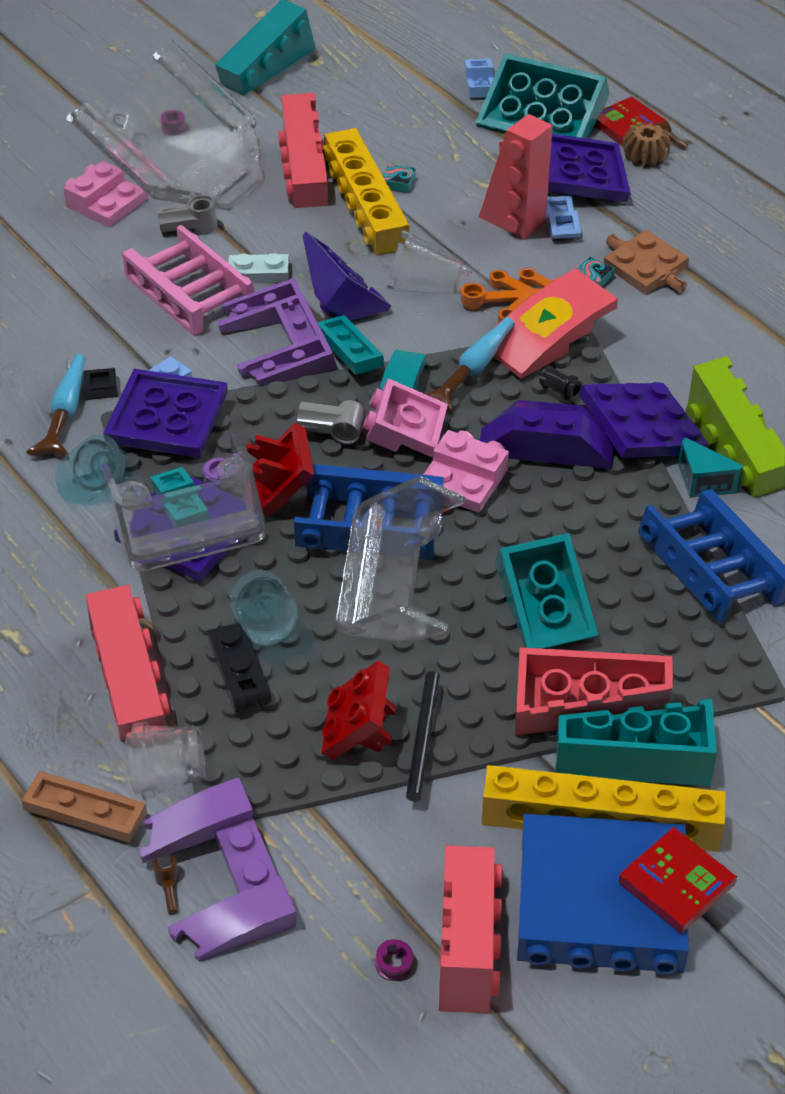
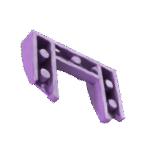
M295 278L222 303L223 311L229 313L228 319L218 320L220 332L253 329L281 323L290 340V346L237 365L238 372L241 375L250 374L256 378L258 385H268L274 381L282 382L307 375L337 370L333 352Z
M239 777L183 799L145 820V829H151L152 831L149 846H144L140 849L142 863L216 838L238 891V894L217 902L168 927L169 935L175 942L186 934L200 946L195 953L196 960L202 961L296 927L295 907L282 877L278 878L253 819V809Z

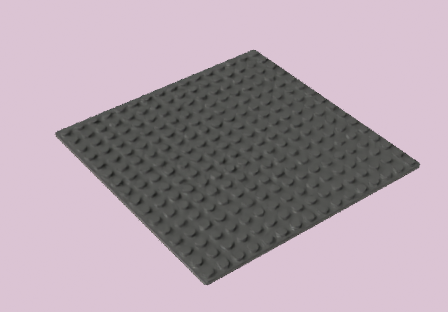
M593 331L569 343L568 354L522 379L492 357L479 374L468 376L451 394L450 403L453 413L445 414L438 443L448 430L455 433L461 430L467 431L474 439L480 441L481 429L517 400L584 406L589 411L579 395L573 400H565L561 397L560 393L539 384V378L547 379L540 376L543 369L547 366H551L568 376H577L582 385L621 383ZM469 347L426 354L425 367L418 377L416 391L425 394L440 388L459 368V359ZM389 361L384 362L383 367L373 369L365 374H354L348 368L307 375L282 382L274 381L268 385H254L228 390L200 458L107 443L125 518L127 519L155 491L151 483V476L183 467L188 475L203 481V466L207 461L214 458H227L236 465V482L231 487L221 490L259 508L255 479L250 475V468L253 467V463L257 459L247 452L246 445L249 443L257 445L255 443L256 435L277 440L294 422L297 423L298 409L301 402L339 406L343 401L353 400L362 404L367 414L370 410L374 411L375 409L370 407L369 404L376 388L380 389ZM113 411L105 412L101 415L103 430H105ZM363 428L359 439L353 444L340 443L331 434L306 431L312 464L423 475L433 461V455L430 457L402 444L397 452H394L366 440L368 430ZM614 445L611 469L508 459V471L480 513L447 501L443 502L442 511L430 510L426 530L435 531L434 560L295 546V517L309 518L314 499L307 497L306 485L302 486L271 517L260 512L261 518L200 582L134 550L194 794L239 777L252 806L254 820L408 786L425 675L430 671L437 672L440 675L424 782L487 768V765L497 766L555 753L557 730L515 736L520 647L525 648L505 598L495 563L499 549L567 533L570 534L599 636L548 649L673 656V690L670 703L681 702L682 707L698 706L699 700L712 699L714 717L779 703L785 699V688L737 599L733 600L726 621L719 623L638 533L646 506L653 505L665 519L690 513L660 456L622 458ZM327 499L323 520L343 522L348 501ZM361 503L357 523L378 525L382 505ZM396 506L392 527L412 529L416 508ZM697 525L677 530V533L685 541L703 537ZM710 549L697 553L706 564L716 561ZM718 575L722 582L729 587L724 575ZM243 622L263 677L269 686L271 702L262 705L259 702L247 704L246 709L234 712L208 640V630ZM379 660L390 667L386 698L396 706L395 714L389 715L386 713L385 721L382 723V728L392 736L391 745L382 743L381 751L376 752L357 744L334 760L327 758L321 754L323 742L322 729L326 723L328 711L327 698L335 687H340L352 679L358 671L365 670Z

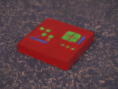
M631 96L604 108L596 119L595 127L623 146L625 133L629 131L631 126H638L639 123L643 125L651 123L653 126L663 121L667 122V120Z
M673 827L619 874L618 883L682 934L736 884L737 876Z

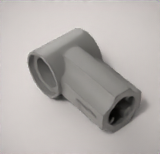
M208 195L194 196L186 204L157 207L161 233L177 231V227L182 225L187 230L193 229L198 234H208L215 231L218 226L214 200Z
M353 400L343 401L339 406L301 402L298 409L297 424L305 427L306 431L331 434L340 443L353 444L359 439L367 413L362 404Z

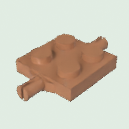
M648 230L643 231L629 241H623L615 234L608 236L606 244L615 250L604 257V263L615 267L614 274L643 294L647 295L654 289L669 285L678 293H682L686 289L687 282L677 277V274L688 267V256Z

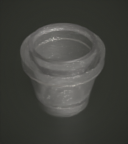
M147 722L133 723L132 732L126 733L125 748L130 782L134 793L141 794L144 801L158 799V795L206 778L205 753L198 726H150Z

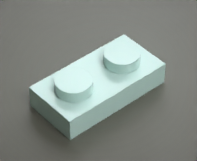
M289 254L229 255V264L244 277H248L252 283H273L289 280Z

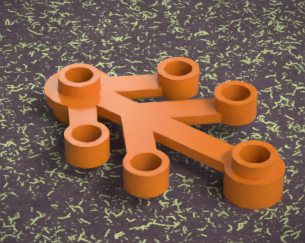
M532 268L520 270L519 281L508 276L503 270H494L490 273L489 277L490 287L494 289L506 287L510 290L485 292V288L481 284L467 283L461 288L460 300L466 309L472 311L481 308L483 303L514 301L510 306L498 312L499 324L524 301L551 283L552 280L538 274Z

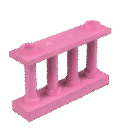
M180 225L177 227L178 244L146 258L142 257L133 248L122 252L124 273L128 280L190 334L196 336L204 332L203 318L205 313L221 306L222 303L253 293L254 286L248 277H244L199 240L196 234L191 233L184 226ZM181 255H185L189 259V261L164 273L155 268ZM199 269L207 274L183 287L172 283ZM217 283L225 289L201 302L190 298Z

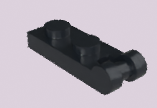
M239 622L208 630V640L234 712L246 709L247 704L259 702L260 705L271 702L269 686L263 677L244 623Z

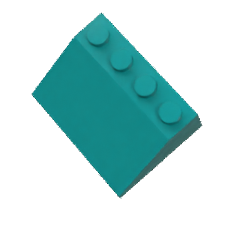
M504 53L475 123L477 126L506 133L507 129L530 114L552 124V134L587 138L609 97L607 79L605 76Z

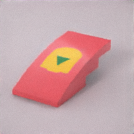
M575 268L546 285L506 316L511 318L515 325L507 333L493 357L522 379L568 354L569 343L593 331L595 320L617 309L618 298Z

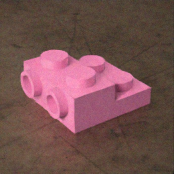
M101 161L97 165L90 164L85 169L83 175L77 179H68L64 187L66 207L107 227L115 224L148 199L146 189L126 181L124 170L105 161Z
M388 378L382 390L376 388L369 406L375 410L368 412L362 427L368 430L366 440L394 452H397L402 444L432 457L433 450L438 445L448 404Z
M448 430L433 450V461L423 475L444 477V501L480 513L508 471L509 451L505 450L499 442L490 441L487 444L474 439L467 431L461 430L455 433Z

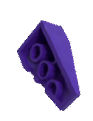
M308 232L303 234L302 237L314 294L322 303L320 308L332 318H335L337 315H345L349 320H354L390 309L391 304L375 288L370 287L368 290V285L363 282L364 278L348 267L347 263L328 245Z

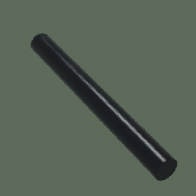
M434 671L427 672L425 675L406 798L412 802H418L422 798L440 675Z

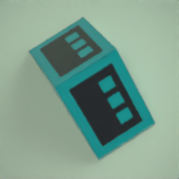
M686 437L682 440L678 466L689 498L699 497L702 491L712 489L717 495L737 493L740 487L743 465Z

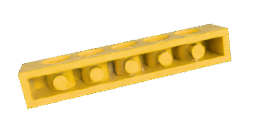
M357 128L324 134V146H322L324 162L329 164L332 179L336 178L339 193L345 195L347 208L349 211H353L356 226L362 228L366 245L371 246L375 255L409 249V223Z
M487 765L481 825L523 830L524 814L685 825L686 837L705 851L719 852L725 826L726 792Z

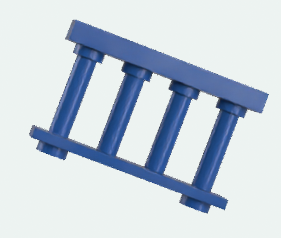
M312 464L314 475L306 484L307 497L314 499L309 518L295 517V546L434 560L435 531L426 529L430 510L442 511L444 477ZM327 499L348 501L343 522L323 520ZM361 503L382 505L378 525L357 523ZM396 506L416 508L412 529L392 527Z
M712 489L700 493L694 512L665 519L653 505L646 506L638 533L719 623L726 621L733 600L762 592L774 606L785 604V565ZM699 525L708 535L685 541L677 533V530ZM720 547L729 558L706 564L697 553ZM740 569L750 580L727 587L718 575Z

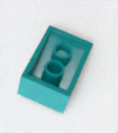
M569 533L499 549L495 559L505 598L525 648L548 649L599 636Z

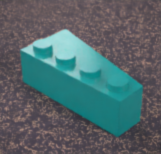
M280 0L215 64L220 83L242 95H246L315 50L316 47L307 10L287 0Z
M712 699L699 700L698 706L682 707L681 702L665 704V709L644 711L643 706L630 707L625 713L612 715L608 710L559 715L555 746V773L627 781L711 786L717 754Z

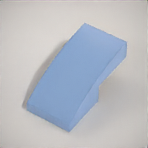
M465 59V76L469 98L486 97L494 79L491 59Z
M571 195L547 197L546 226L552 239L581 237L582 232L577 210L574 211Z

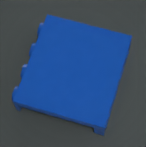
M524 814L517 961H525L533 965H546L548 963L566 964L575 968H588L590 966L607 967L622 972L633 969L648 970L663 975L684 973L689 953L688 929L682 934L679 933L618 883L619 874L671 828L675 827L686 836L685 825Z

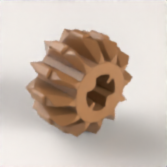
M639 123L638 126H631L623 139L625 158L632 160V164L640 163L643 167L646 164L655 166L656 163H664L671 148L669 132L662 130L660 125L652 126L651 123L648 125Z

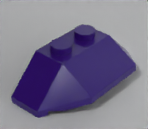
M517 400L481 429L480 441L487 444L490 441L499 442L505 450L509 451V459L611 469L613 444L584 406Z

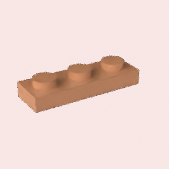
M42 771L38 772L21 800L23 810L131 843L147 814V807L144 802Z

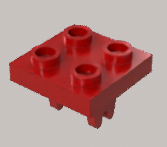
M296 422L277 440L256 435L255 443L257 445L251 443L246 445L247 452L257 459L253 463V467L250 468V475L255 479L260 512L270 517L281 506H284L314 475L306 429Z
M378 660L365 670L358 671L352 679L342 686L335 687L327 698L328 711L326 723L322 729V755L334 760L357 744L376 752L381 751L382 743L391 745L392 736L382 728L386 713L394 715L396 706L386 698L390 667Z

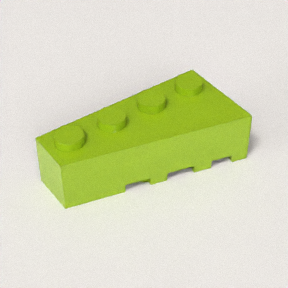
M728 355L693 366L688 405L685 408L686 414L717 453L743 465L740 484L746 487L754 498L785 488V447L773 428L766 429L764 413L758 403L751 405L744 393L748 387L741 377L735 379L731 373L730 368H732L733 363Z

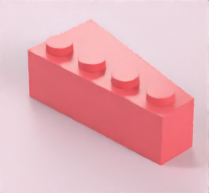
M315 93L281 95L283 130L278 131V141L286 184L287 197H292L294 208L328 206L327 176L324 155L322 153L321 133H319Z
M530 114L506 130L479 214L480 218L524 240L546 223L553 128L552 124Z
M129 585L85 594L90 630L95 641L98 660L101 662L105 686L110 691L109 699L120 741L165 731L164 716L170 715V709L166 694H158L156 683L161 682V676L157 661L150 662L147 651L153 650L148 628L141 629L139 619L144 618L140 597H132Z
M520 647L515 736L557 730L559 715L608 710L612 715L625 713L630 707L643 706L644 711L665 709V704L671 701L673 690V656Z
M445 846L439 1011L490 1014L491 997H499L500 971H493V960H500L501 934H493L494 924H500L501 899L494 898V889H501L502 864H494V847Z

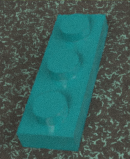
M345 315L317 322L330 348L354 374L369 373L373 369L384 366L383 354Z

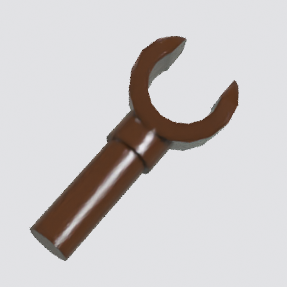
M663 121L653 125H660L662 130H667L670 141L685 150L688 147V143L672 133L668 122Z
M171 856L172 866L162 869L158 867L156 858L153 861L155 881L159 886L163 887L168 914L173 915L178 912L174 890L175 884L179 880L177 859Z

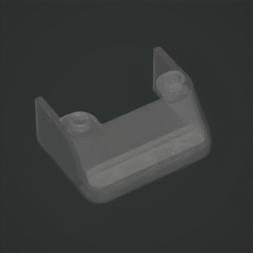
M237 432L230 433L232 456L218 464L216 469L218 480L150 496L148 488L144 484L134 481L116 485L108 463L101 464L107 506L127 561L133 569L139 571L153 570L255 544L264 538L266 534L265 519L252 465Z
M418 476L371 497L358 506L352 519L336 618V627L339 632L356 638L409 644L447 632L448 624L426 616L425 611L418 607H412L420 546L429 543L439 535L442 526L441 514L464 504V496Z

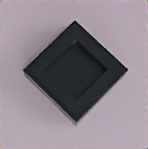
M115 368L83 371L86 400L118 397Z

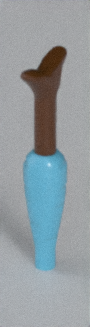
M505 317L498 326L482 336L461 355L459 368L440 388L425 394L448 404L446 413L452 414L451 394L468 376L479 374L487 366L507 333L514 327V321L509 317Z
M74 355L71 366L53 395L51 410L54 415L48 433L43 440L26 451L29 456H43L52 453L61 459L69 458V453L60 444L59 438L66 418L73 416L78 406L83 368L86 362V358L83 355Z

